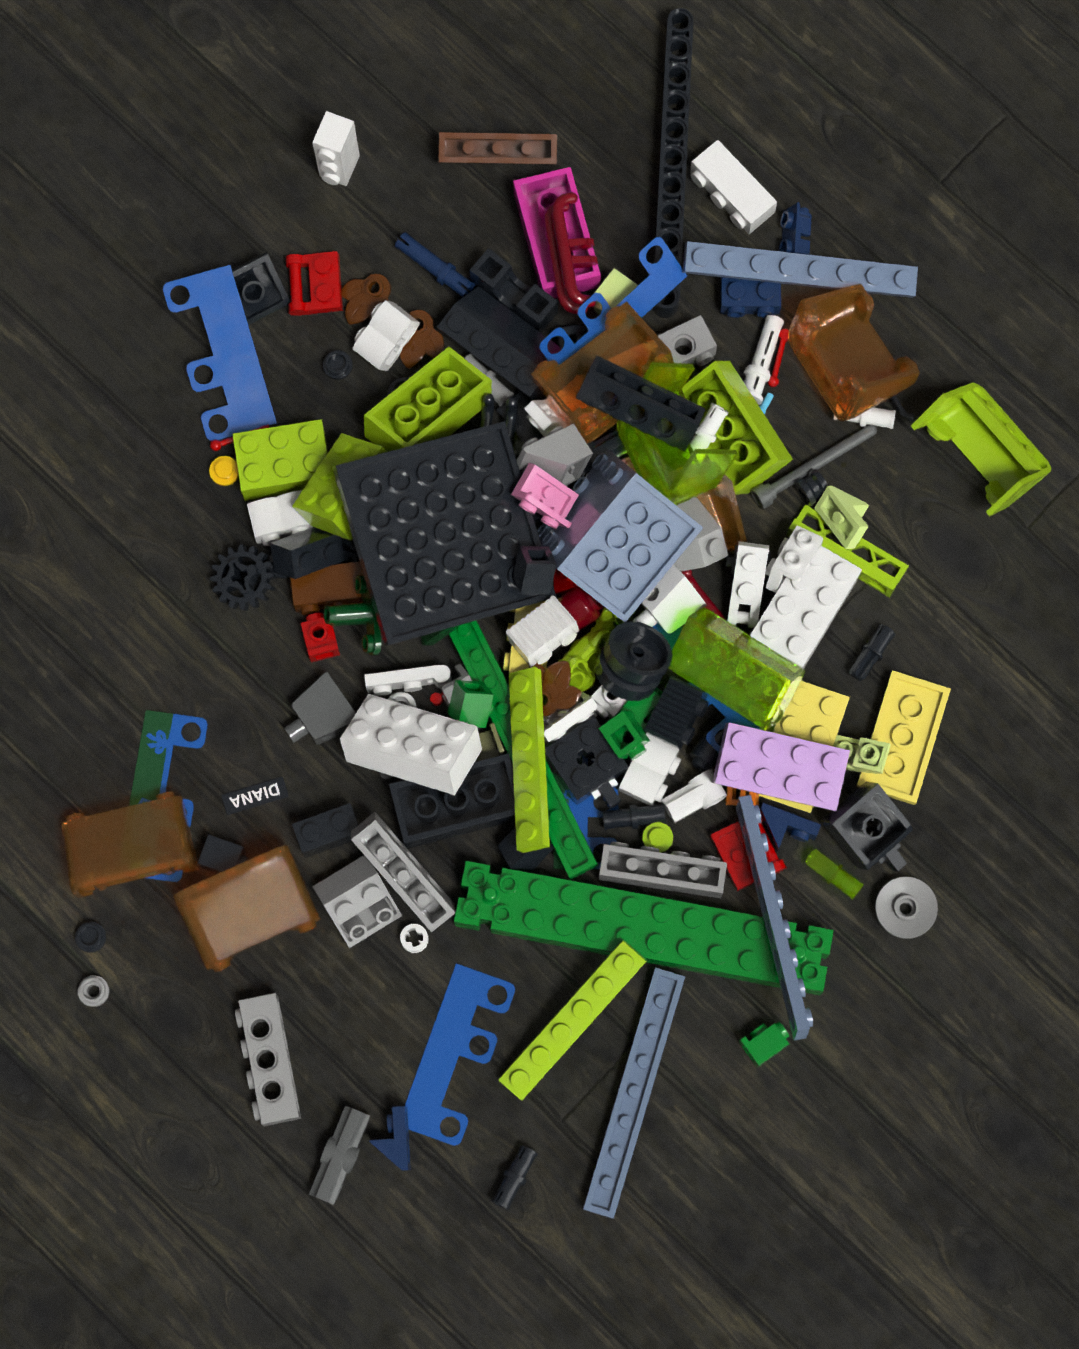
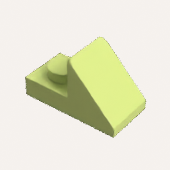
M827 486L814 508L844 548L855 549L868 528L862 516L869 505L834 486Z

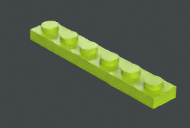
M536 667L509 673L517 851L523 853L550 847L541 669Z
M623 939L500 1076L499 1081L522 1101L647 960Z

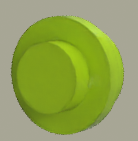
M652 823L643 832V843L647 847L658 848L660 853L665 852L673 843L672 830L664 823Z

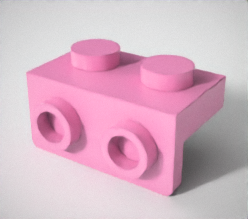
M528 464L511 494L521 501L519 506L531 514L537 512L542 515L541 521L553 529H557L558 526L570 528L572 523L565 518L579 495L535 464Z

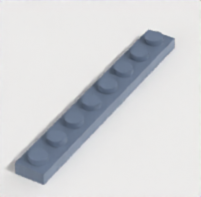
M688 241L685 243L683 273L910 298L916 296L918 267Z
M751 795L739 797L736 811L793 1039H805L810 1027H813V1018L810 1008H805L802 997H805L806 993L803 979H797L795 968L798 967L797 954L795 949H790L787 938L791 936L790 927L787 919H782L780 909H783L782 895L779 890L775 891L773 880H776L773 862H768L766 852L769 850L767 836L765 833L761 834L758 825L761 823L760 809L758 805H753Z
M655 967L583 1210L614 1219L685 976Z

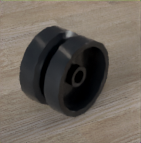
M625 622L617 625L611 631L605 646L596 658L594 668L597 679L604 689L611 694L627 701H641L649 698L655 692L662 677L671 665L673 654L668 641L656 629L641 622Z

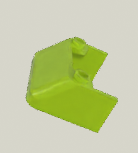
M970 383L942 394L911 425L914 430L927 426L928 433L938 441L952 440L989 482L985 487L986 498L992 505L986 511L989 516L1009 507L1051 472V466L1047 459L989 393L976 383Z

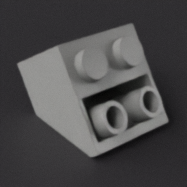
M573 423L565 428L562 426L554 428L546 437L540 440L533 438L527 441L522 446V451L519 457L516 458L521 476L528 464L531 463L566 486L580 478L593 452Z
M365 855L312 886L349 948L402 916L377 871Z

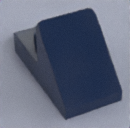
M765 803L762 804L760 809L763 824L776 852L779 850L786 830L791 832V837L799 841L808 842L809 839L815 841L821 824Z
M392 1107L393 1114H387L388 1133H394V1139L369 1140V1142L403 1171L411 1170L408 1107Z

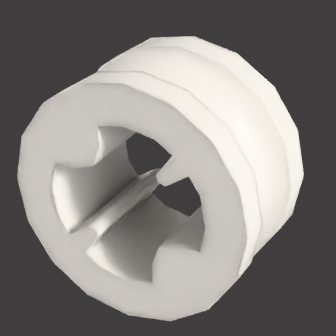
M410 924L402 930L400 941L408 952L419 953L428 944V934L421 925ZM416 930L418 935H423V941L419 940L420 945L413 947L411 942H406V936L410 937L409 932Z

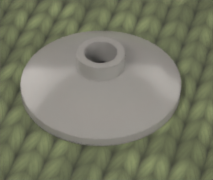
M899 877L889 881L880 890L876 899L875 910L879 923L888 933L899 938L911 939L923 935L932 927L937 917L938 904L935 894L926 883L913 877ZM900 905H909L911 908L910 914H902L900 912Z

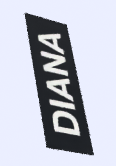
M283 776L221 795L227 815L289 797Z

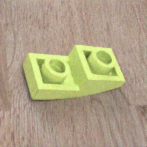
M840 735L836 736L833 747L850 750L846 770L873 774L883 773L891 746L890 743L863 737L859 740Z

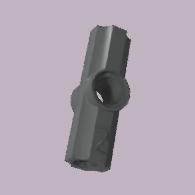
M345 1106L333 1137L330 1136L320 1159L322 1164L309 1195L333 1205L335 1204L346 1175L350 1174L360 1151L358 1146L371 1116Z

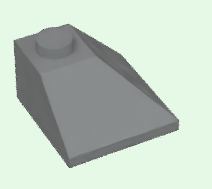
M692 496L675 504L700 524L703 529L674 565L682 572L703 568L727 557L728 552L722 528L696 496Z

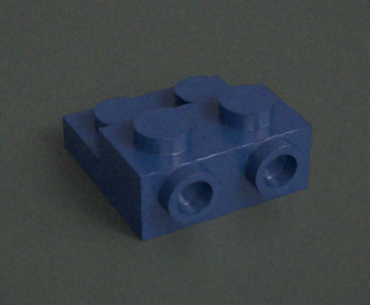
M720 277V314H727V316L733 318L743 317L745 314H757L761 318H766L767 315L780 314L781 283Z

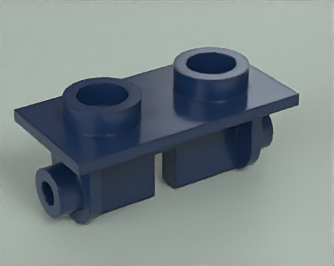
M799 202L783 211L780 220L782 241L779 245V252L809 255L810 241L801 239V236L809 237L811 235L812 215L809 213L808 208H800Z

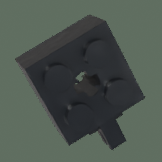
M592 717L546 747L545 758L576 805L590 796L595 800L601 797L611 810L621 803L613 788L618 786L616 779L627 772L628 765L624 759L617 757L599 730L601 725L595 717ZM580 757H591V766L588 767L585 763L579 765Z
M865 782L837 806V811H832L821 820L822 824L857 868L868 871L875 863L882 864L885 861L891 870L898 872L907 864L897 849L901 847L899 842L913 831L912 826L878 783Z

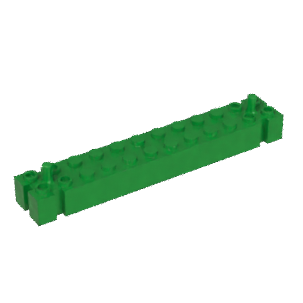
M469 861L465 863L461 887L463 891H468L467 898L459 897L454 919L456 927L479 931L480 925L486 924L491 925V933L603 955H609L624 939L647 960L646 963L781 988L764 919L761 916L502 868L501 875L491 874L490 865ZM788 922L791 934L790 938H787L790 949H795L798 959V967L795 968L797 979H803L805 993L821 995L824 991L827 967L820 966L821 958L827 959L830 955L834 930L808 926L806 933L796 931L797 923Z

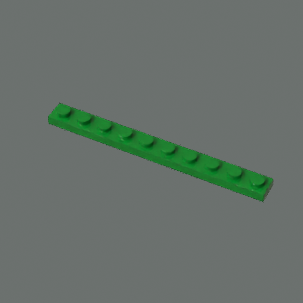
M478 621L455 626V630L449 635L472 681L484 682L494 694L492 700L493 713L490 718L495 724L496 730L513 762L509 684ZM546 760L549 838L569 878L573 879L598 866V863Z

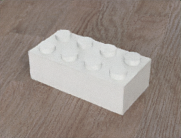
M820 546L799 582L788 577L785 578L749 636L745 648L751 652H757L761 658L771 661L773 665L798 679L857 582L862 569L825 547Z
M371 694L367 695L340 738L346 762L452 795L456 794L482 751L477 726Z

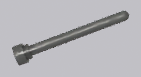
M868 425L772 484L766 483L763 485L760 483L750 490L753 500L761 510L773 504V500L777 498V494L792 486L794 481L799 478H805L811 470L820 469L877 433L876 426Z

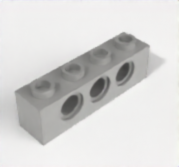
M700 315L607 360L628 371L635 372L638 376L656 385H660V381L668 377L676 379L682 376L689 367L696 364L703 366L714 359L713 356L716 355L717 344ZM679 346H687L691 352L687 355H681L675 349ZM659 358L664 362V365L655 368L649 364V361Z
M376 812L351 831V840L431 932L456 913L454 902Z
M273 993L239 1000L240 1009L235 1010L238 1028L244 1027L246 1039L241 1040V1048L244 1059L249 1058L251 1070L246 1071L249 1089H255L257 1101L252 1102L255 1120L261 1119L263 1126H269L301 1119L278 995ZM258 1022H267L269 1024V1032L265 1037L257 1038L253 1034V1028ZM265 1052H271L275 1056L273 1066L268 1069H263L259 1065V1058ZM270 1083H278L281 1087L279 1097L273 1100L267 1099L265 1096L266 1086Z

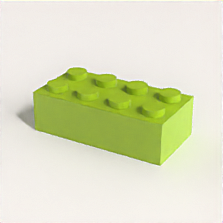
M447 347L364 414L365 437L373 444L382 446L389 452L450 436L482 410L483 396L488 393L492 394V380L452 348Z
M714 361L675 392V394L705 408L701 422L711 407V403L729 412L715 434L717 436L715 442L709 444L706 453L733 495L750 493L752 488L763 483L793 460L730 361Z

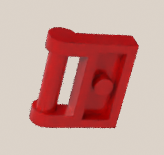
M337 251L307 255L290 254L286 256V267L289 268L290 315L300 316L343 311L340 258ZM309 267L311 302H303L301 268Z
M761 816V823L758 825L761 834L765 833L767 836L769 850L766 852L768 862H773L775 873L777 874L787 867L783 859L779 860L762 825L763 818ZM739 821L711 834L710 838L722 862L727 863L726 870L736 891L754 884Z

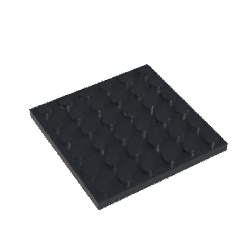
M505 421L332 467L385 646L546 601L551 596L556 597L553 583L550 594H538L535 596L520 594L513 578L519 546H541L533 515L519 506L521 501L511 495L521 478V474Z

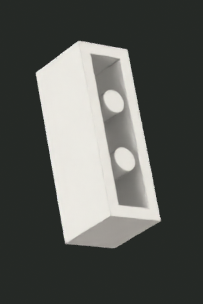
M326 111L313 140L319 176L328 184L338 185L339 183L347 186L360 156L354 121Z
M719 140L692 161L690 173L694 183L700 188L704 187L711 194L710 197L713 203L720 209L724 208L730 214L731 221L738 229H744L750 234L775 213L777 201Z

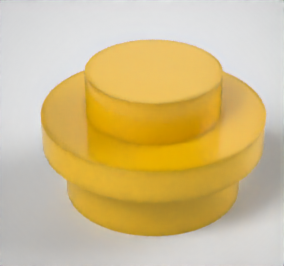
M218 457L210 465V476L218 485H231L239 477L237 462L231 457Z

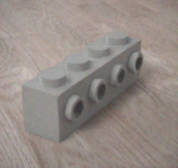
M611 842L610 845L604 844L599 880L721 898L727 863L720 862L721 859L714 856H702V859L690 857L689 853L672 851L671 854L660 853L659 849L654 847L642 846L640 850L629 848V845L626 843Z

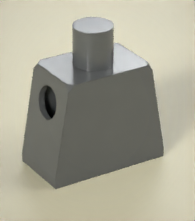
M326 672L293 702L291 707L298 719L284 727V730L293 743L309 733L313 741L318 745L343 734L356 713L329 673Z

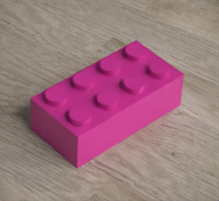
M571 167L513 181L514 197L539 287L554 299L558 297L545 231L544 214L547 208L561 194L574 192L578 196L577 202L569 204V210L564 212L568 239L590 238ZM592 247L587 250L571 251V256H595ZM598 264L593 267L574 269L579 292L600 287L601 274Z

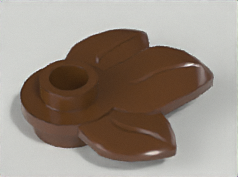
M372 274L365 280L353 279L345 284L342 288V297L349 300L345 310L348 324L353 325L368 318L372 319L371 313L375 306L381 302L383 303L385 300L390 301L388 297L391 293V284L385 276ZM378 283L380 286L379 291L372 293V286Z
M414 310L409 313L416 320L421 319L424 325L422 329L416 330L400 353V358L407 368H412L419 363L425 354L435 358L444 351L442 334L434 329L433 318L423 310Z
M568 661L556 662L547 667V669L538 663L532 666L541 669L542 696L546 695L548 698L547 704L543 706V717L552 715L557 709H570L576 705L582 695V691L574 686H569L571 668Z

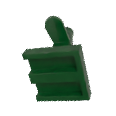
M362 572L361 575H357L355 578V591L357 594H361L363 603L325 606L324 621L331 626L366 624L367 634H364L362 637V649L364 653H369L370 656L379 655L381 651V632ZM455 627L421 636L422 645L436 644L454 631Z

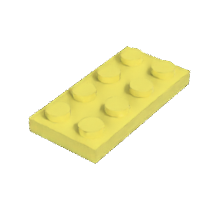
M892 670L871 736L872 740L890 743L891 745L882 774L860 772L856 787H860L865 782L878 783L890 798L912 805L917 803L951 690L950 688Z
M791 678L773 733L833 746L850 697ZM759 794L760 797L811 813L813 806Z

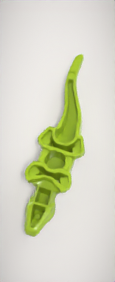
M603 607L595 627H592L589 633L574 641L569 651L558 661L569 662L571 668L569 686H574L582 692L594 685L596 658L605 646L609 634L617 625L625 623L606 607ZM546 695L542 696L543 706L548 702Z

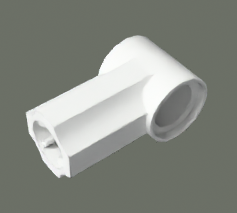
M712 769L694 777L688 782L687 786L661 800L674 824L699 809H707L726 798L727 794L722 785L712 783L714 776Z

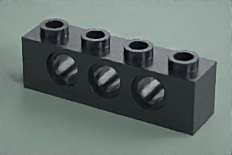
M597 355L576 395V399L584 402L586 405L595 407L611 415L613 418L638 428L641 432L650 434L684 452L697 431L705 412V408Z

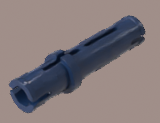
M407 232L403 233L400 237L408 246L399 239L397 240L395 248L434 275L438 283L441 285L446 284L462 298L469 293L461 285L473 291L475 287L474 282L456 271V267L452 263H445Z

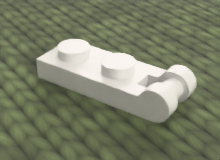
M739 541L727 625L736 626V623L748 624V628L756 627L759 620L769 545ZM739 604L751 605L750 613L738 611Z
M445 665L365 675L367 692H373L375 696L389 695L392 693V690L404 688L405 692L419 691L422 689V686L432 684L442 689L444 685L452 680L450 669Z

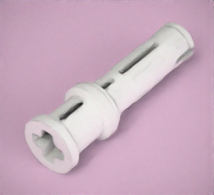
M774 315L766 316L752 364L748 365L744 371L746 376L744 384L758 405L762 404L763 401L762 392L764 385L771 376L768 368L782 325L784 324L783 319Z

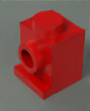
M314 613L306 616V622H302L301 627L311 663L339 656L340 651L334 628L330 624L325 623L324 614ZM318 630L324 631V635L321 638L314 637L313 633Z

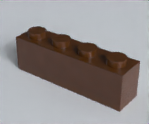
M439 132V163L556 165L557 134Z
M360 562L336 564L297 579L291 578L293 604L296 613L302 612V615L320 613V610L324 609L325 606L363 603L361 594H357L355 591V578L363 572Z

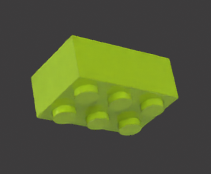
M322 419L233 434L240 487L245 501L303 490L328 454Z
M341 433L292 507L311 526L352 541V533L332 467L387 451L382 446Z

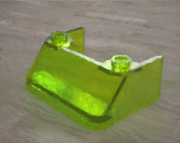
M652 362L643 378L686 399L682 388L695 368L693 364ZM621 420L617 422L618 434L637 474L676 506L716 488L738 455L736 450L694 449L693 451L690 443L684 452L650 434L641 432L638 428Z

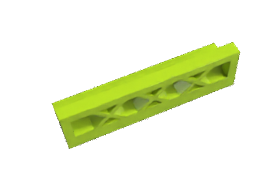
M806 504L797 519H794L788 528L786 536L789 538L797 525L823 537L821 546L861 568L862 571L858 579L889 598L909 565L863 538L860 539L855 549H845L830 540L826 535L833 534L831 529H824V525L827 527L828 525L816 510ZM806 515L818 521L820 531L817 532L802 523ZM866 549L870 553L872 562H867L852 553V550ZM875 555L881 558L882 560L876 561ZM889 563L899 569L894 578L879 569L878 566Z

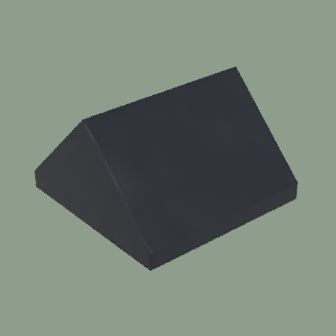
M267 252L232 269L248 325L291 303Z

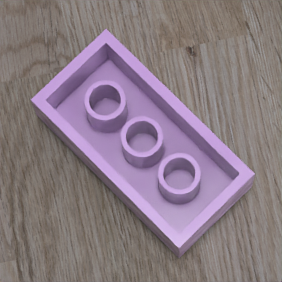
M725 723L712 783L837 811L850 750L734 723Z

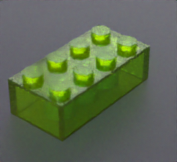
M702 607L688 617L673 647V656L669 667L670 670L765 731L781 720L806 672L706 607Z

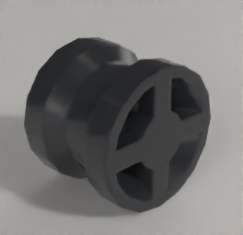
M816 469L811 470L808 477L804 479L799 478L794 481L797 493L809 507L816 503V499L822 496L828 486L824 477Z

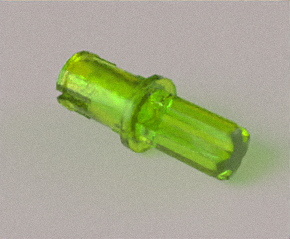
M816 849L810 853L805 861L806 865L827 880L826 884H833L852 900L864 885L842 869V864L838 866Z

